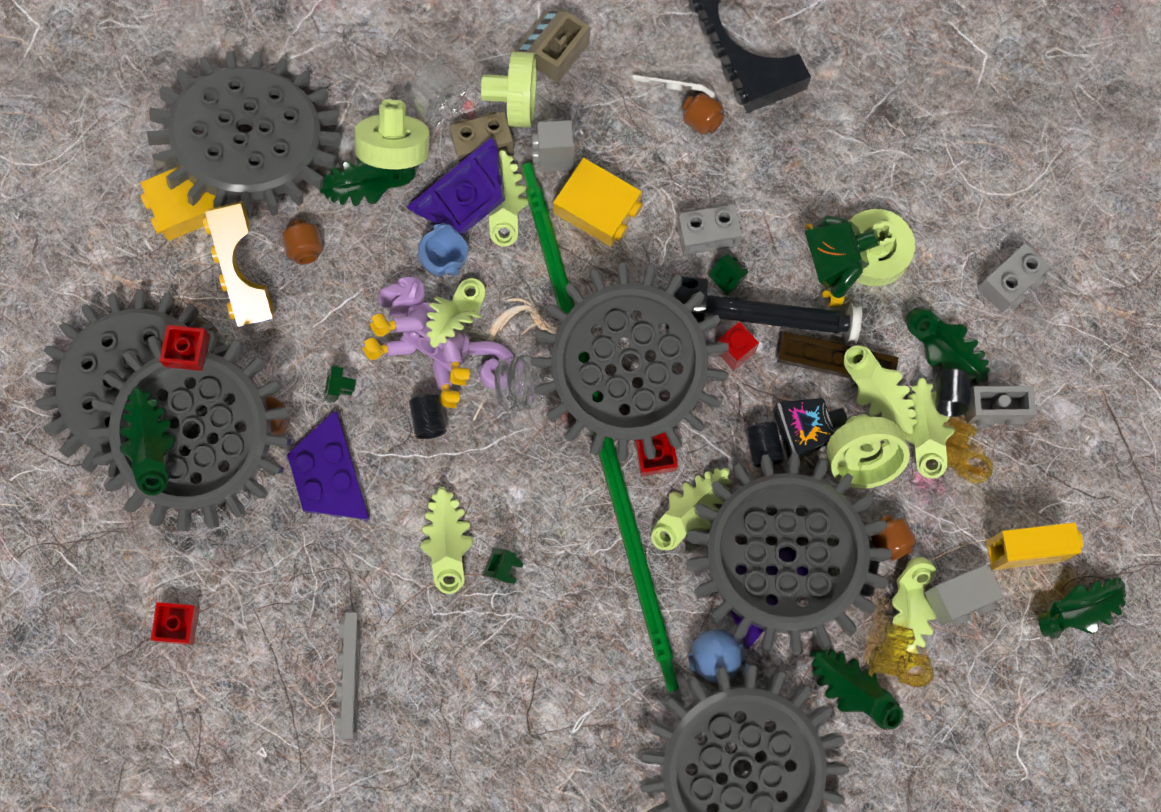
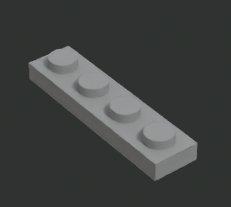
M345 612L344 620L339 622V638L344 639L343 651L338 652V670H342V682L337 683L336 698L337 701H341V714H336L335 732L340 733V739L357 740L361 615L357 612Z

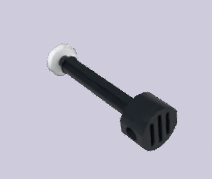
M680 275L683 278L682 284L674 297L682 304H685L693 294L700 291L705 295L702 304L692 311V315L697 322L704 321V317L718 315L720 319L830 332L834 333V335L844 332L845 345L851 341L853 346H855L859 339L862 325L861 303L854 307L853 303L850 302L846 314H843L839 309L833 311L707 295V278ZM665 324V329H670L669 326Z

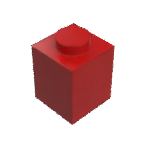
M740 321L717 340V343H728L729 351L719 354V356L733 371L755 354L759 342Z

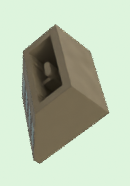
M545 11L514 51L535 52L536 69L559 83L589 45L590 26L568 11Z

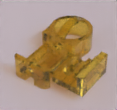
M952 418L949 426L953 427L955 432L945 442L947 466L957 470L956 476L975 485L982 484L992 474V462L984 454L968 450L970 446L967 445L970 436H975L977 429ZM974 458L981 459L987 465L988 472L966 462ZM930 459V460H929V464L932 465L933 461H936V460H935V459ZM966 470L985 478L974 479L968 475Z
M886 623V635L880 649L879 646L873 648L867 662L869 676L872 677L874 672L896 676L899 683L908 684L912 687H922L929 684L934 677L931 660L926 655L910 653L907 650L908 645H913L915 640L913 629ZM915 666L922 667L926 670L922 674L918 675L910 674L907 672L910 668Z

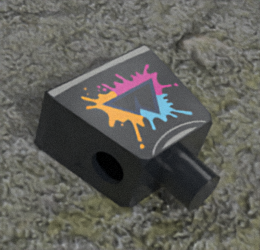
M823 398L779 402L775 404L772 410L788 461L792 453H797L800 459L827 446L830 437L835 433L834 428L845 425L847 421V415L843 408L828 411Z

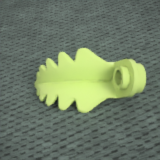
M501 149L499 151V159L506 200L489 213V229L492 241L499 246L505 247L512 245L517 240L518 212L529 203L527 198L519 197V195L526 191V186L515 184L522 179L521 173L514 174L518 169V165L511 164L510 162L513 160V157L508 156L506 150ZM501 228H507L509 230V233L507 235H502L499 233V230Z
M474 278L465 279L459 284L452 301L441 297H434L440 304H429L437 312H428L427 316L434 320L426 323V326L432 330L427 332V336L431 339L430 345L433 348L438 347L440 343H446V336L454 337V329L463 330L464 326L461 322L472 323L473 320L470 317H482L478 314L486 296V289L482 282ZM469 288L476 289L475 295L471 297L466 296V291Z
M857 345L849 348L844 355V365L858 385L857 403L861 406L871 403L869 408V415L871 417L882 413L881 417L894 421V423L900 426L903 433L913 434V426L917 421L911 418L916 416V411L908 409L914 405L912 399H903L910 392L909 387L897 385L902 379L901 372L882 368L872 352L866 347Z
M920 378L917 385L912 386V390L915 393L907 396L908 399L914 401V405L908 409L916 411V416L911 418L917 421L913 426L914 433L908 435L904 432L903 434L905 440L915 445L916 465L919 473L926 478L934 479L943 475L947 469L945 442L954 434L955 430L951 426L943 425L950 417L936 411V391L931 392L933 385L928 384L925 378ZM930 459L937 461L934 466H928L926 462Z
M715 468L714 474L707 470L704 473L705 480L700 475L695 477L696 487L685 482L682 485L683 495L675 491L669 494V510L652 529L651 539L658 549L673 550L686 537L688 531H707L711 528L710 521L702 519L695 514V508L699 503L719 511L714 504L723 505L724 502L714 495L711 487L715 481H718L729 490L725 485L731 483L728 477L730 474L729 469L723 468L720 470ZM664 531L669 534L670 538L665 536Z
M439 487L437 493L432 495L435 501L428 503L429 509L433 512L425 513V518L431 521L432 524L422 527V532L429 536L430 539L421 542L420 548L432 559V570L436 587L445 594H453L464 584L462 556L472 546L473 538L463 535L470 528V523L458 521L465 513L464 509L455 510L459 505V500H451L453 493L447 492L445 487ZM446 576H452L453 578H452V579H447V578H445V577H446Z
M924 557L911 559L906 564L904 572L897 579L898 591L893 597L892 603L899 610L898 614L893 617V624L898 626V629L892 633V638L896 639L890 644L892 650L889 654L891 655L892 662L908 659V653L916 655L918 653L916 645L922 648L926 646V641L921 635L931 636L933 634V629L927 620H935L936 616L924 595V589L935 577L936 569L933 563Z

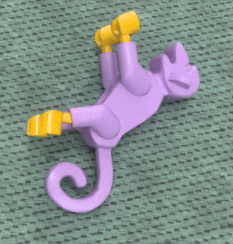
M414 277L399 278L396 284L380 290L378 296L380 306L391 308L389 315L396 318L388 322L383 313L376 314L371 318L373 323H370V327L378 337L387 335L391 330H394L395 333L403 332V336L399 341L385 342V345L380 346L376 338L365 340V347L362 350L368 359L376 360L383 354H386V356L412 354L416 349H419L434 359V375L438 389L442 390L441 405L449 408H456L460 400V392L450 390L452 384L466 386V380H469L470 377L469 368L459 367V365L463 364L466 355H492L500 359L504 364V373L500 376H495L492 374V371L497 369L498 361L492 358L483 363L479 377L487 387L501 389L511 382L516 371V361L513 354L499 343L491 341L469 342L468 336L454 329L455 336H446V343H440L436 348L430 345L431 339L427 336V332L432 330L426 326V323L434 319L429 318L427 313H436L437 311L430 307L429 303L423 301L425 289L424 284L419 279Z

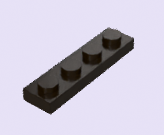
M783 332L777 358L778 363L853 379L844 365V355L851 346ZM871 351L882 368L897 370L899 357Z

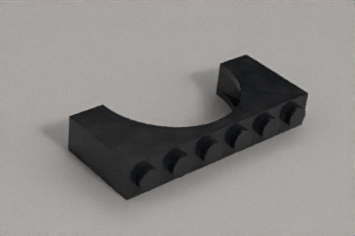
M688 0L692 12H697L700 18L702 33L704 36L708 35L712 42L711 49L716 59L720 58L723 64L722 69L727 82H732L735 88L734 95L737 103L740 106L743 105L747 113L807 90L811 75L800 54L771 58L748 52L737 45L724 30L718 10L721 0Z

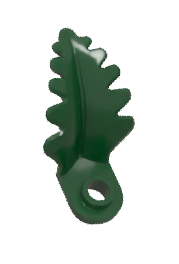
M357 157V166L345 160L342 162L344 172L333 167L331 169L333 175L326 173V180L323 179V187L319 191L325 195L326 199L331 197L333 203L337 202L339 198L341 205L346 204L349 196L354 206H358L363 197L366 198L369 204H376L387 189L408 185L415 178L416 170L415 166L405 169L377 168L362 162Z
M917 307L908 313L905 320L907 329L925 345L927 363L930 366L934 367L942 362V371L946 369H960L969 375V383L974 381V384H978L980 381L985 382L988 380L990 368L986 366L989 364V361L986 359L980 360L985 356L984 351H973L978 345L977 339H964L968 331L965 325L946 324L927 308Z
M134 387L133 393L127 396L131 402H127L124 405L125 409L131 413H124L122 415L123 420L131 425L120 429L121 435L129 438V441L120 445V452L132 461V471L137 487L142 493L154 496L160 494L168 485V474L164 463V456L175 443V438L173 435L163 434L170 427L171 423L169 420H157L164 413L162 407L154 409L158 402L157 399H148L150 392H144L140 387Z
M1114 577L1113 580L1108 578L1102 586L1100 580H1097L1091 585L1089 590L1084 585H1077L1063 599L1051 601L1046 612L1039 614V627L1042 635L1058 639L1064 629L1069 627L1094 634L1099 630V621L1106 625L1113 624L1111 612L1119 616L1122 614L1119 606L1124 607L1126 605L1124 600L1126 598L1124 581L1120 577Z
M827 649L815 650L813 652L814 660L811 665L817 666L813 674L815 676L822 675L817 680V684L819 686L830 684V687L825 692V696L828 699L840 697L837 708L841 712H864L881 729H895L900 725L903 719V710L895 698L880 686L877 673L873 668L868 667L860 672L857 659L853 658L846 665L844 653H839L836 658V652L833 649L829 652Z

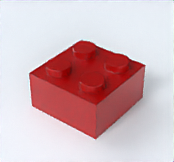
M167 325L159 360L160 363L167 368L203 371L210 337L209 333L202 328Z
M665 433L653 437V444L656 448V457L654 459L648 460L644 453L642 439L634 440L640 477L677 471L678 463L675 448L670 444Z
M156 602L150 641L193 646L199 607L195 605Z

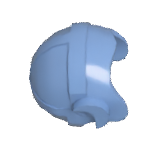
M445 223L434 225V230L422 237L418 244V261L428 272L435 276H444L446 274H450L451 277L456 276L460 273L459 270L466 262L468 244L451 225Z
M718 629L701 633L693 642L692 653H688L690 670L695 671V674L698 673L704 679L714 683H718L715 677L716 666H724L729 673L730 680L738 673L741 662L745 661L742 643L737 644L732 634Z

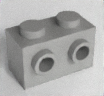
M547 119L543 122H537L538 133H532L534 163L540 162V173L574 170L572 120L559 121L558 119Z
M719 203L703 210L689 208L678 214L677 228L683 256L739 247L742 234L735 204Z
M1024 243L984 280L978 290L1002 313L1010 306L1016 309L1027 298L1024 293L1029 288L1035 291L1047 280L1044 274L1051 266L1027 243Z
M974 386L969 391V409L966 412L967 424H976L977 428H991L995 424H1006L1008 428H1019L1025 426L1036 415L1034 386Z
M988 564L938 584L924 592L940 626L952 622L954 627L971 620L969 614L978 611L980 616L996 609L995 602L1004 598Z

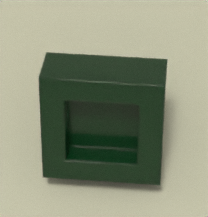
M729 254L721 257L708 274L726 295L734 292L748 274L746 268L742 269L736 263L738 259L731 257Z
M331 366L327 372L323 401L335 403L340 395L351 396L352 392L355 391L356 380L343 377L342 367Z
M494 548L482 576L493 581L515 584L517 579L509 574L512 566L522 568L523 562L516 557L517 554L507 549Z

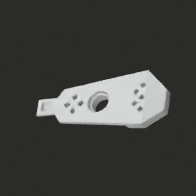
M633 75V81L666 83V89L682 91V85L689 86L691 90L703 91L715 99L716 93L704 85Z

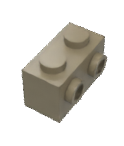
M504 111L499 113L489 112L473 120L462 119L449 126L459 163L490 138L494 139L497 143L498 152L504 149L507 155L514 153L513 140Z

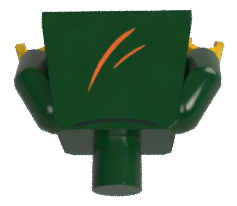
M826 215L814 224H806L805 234L819 283L827 288L831 287L830 290L822 292L823 298H831L830 303L827 305L829 308L843 304L845 293L862 275L863 269L869 266L866 250L880 246V240L875 229L860 234L859 228L847 219Z

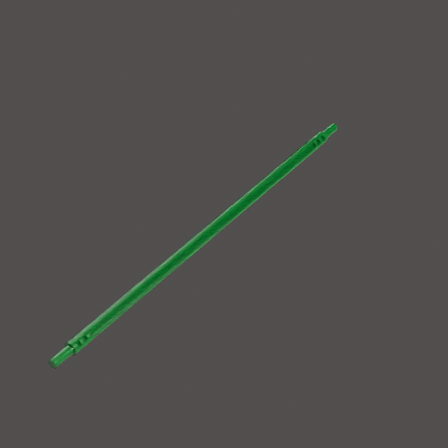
M525 163L521 167L528 189L526 196L556 303L563 312L569 313L575 307V304L565 287L569 283L543 190L538 186L532 163ZM588 352L580 354L579 359L582 363L589 361ZM599 391L593 395V399L597 403L602 401ZM606 437L603 449L599 453V458L656 663H660L667 691L672 692L680 689L671 660L674 656L612 438Z

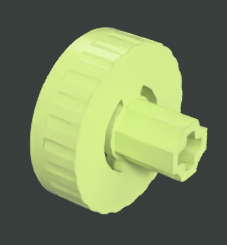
M512 51L508 76L483 74L481 99L482 101L507 102L508 126L530 128L533 126L536 99L535 52Z
M383 100L381 105H379V115L365 118L356 125L355 154L362 162L377 168L405 169L423 163L429 156L430 132L428 127L416 118L405 116L406 104L401 100Z
M885 209L864 210L854 215L849 222H852L859 228L860 234L875 229L880 240V246L866 250L869 266L863 269L862 275L856 282L866 286L877 287L888 285L899 279L911 263L915 252V238L907 222L899 215Z
M866 414L852 416L848 419L846 424L836 430L830 437L826 450L835 479L839 482L843 476L849 473L853 476L850 487L858 489L873 488L890 482L904 471L910 458L909 448L900 426L892 420L883 417H869Z

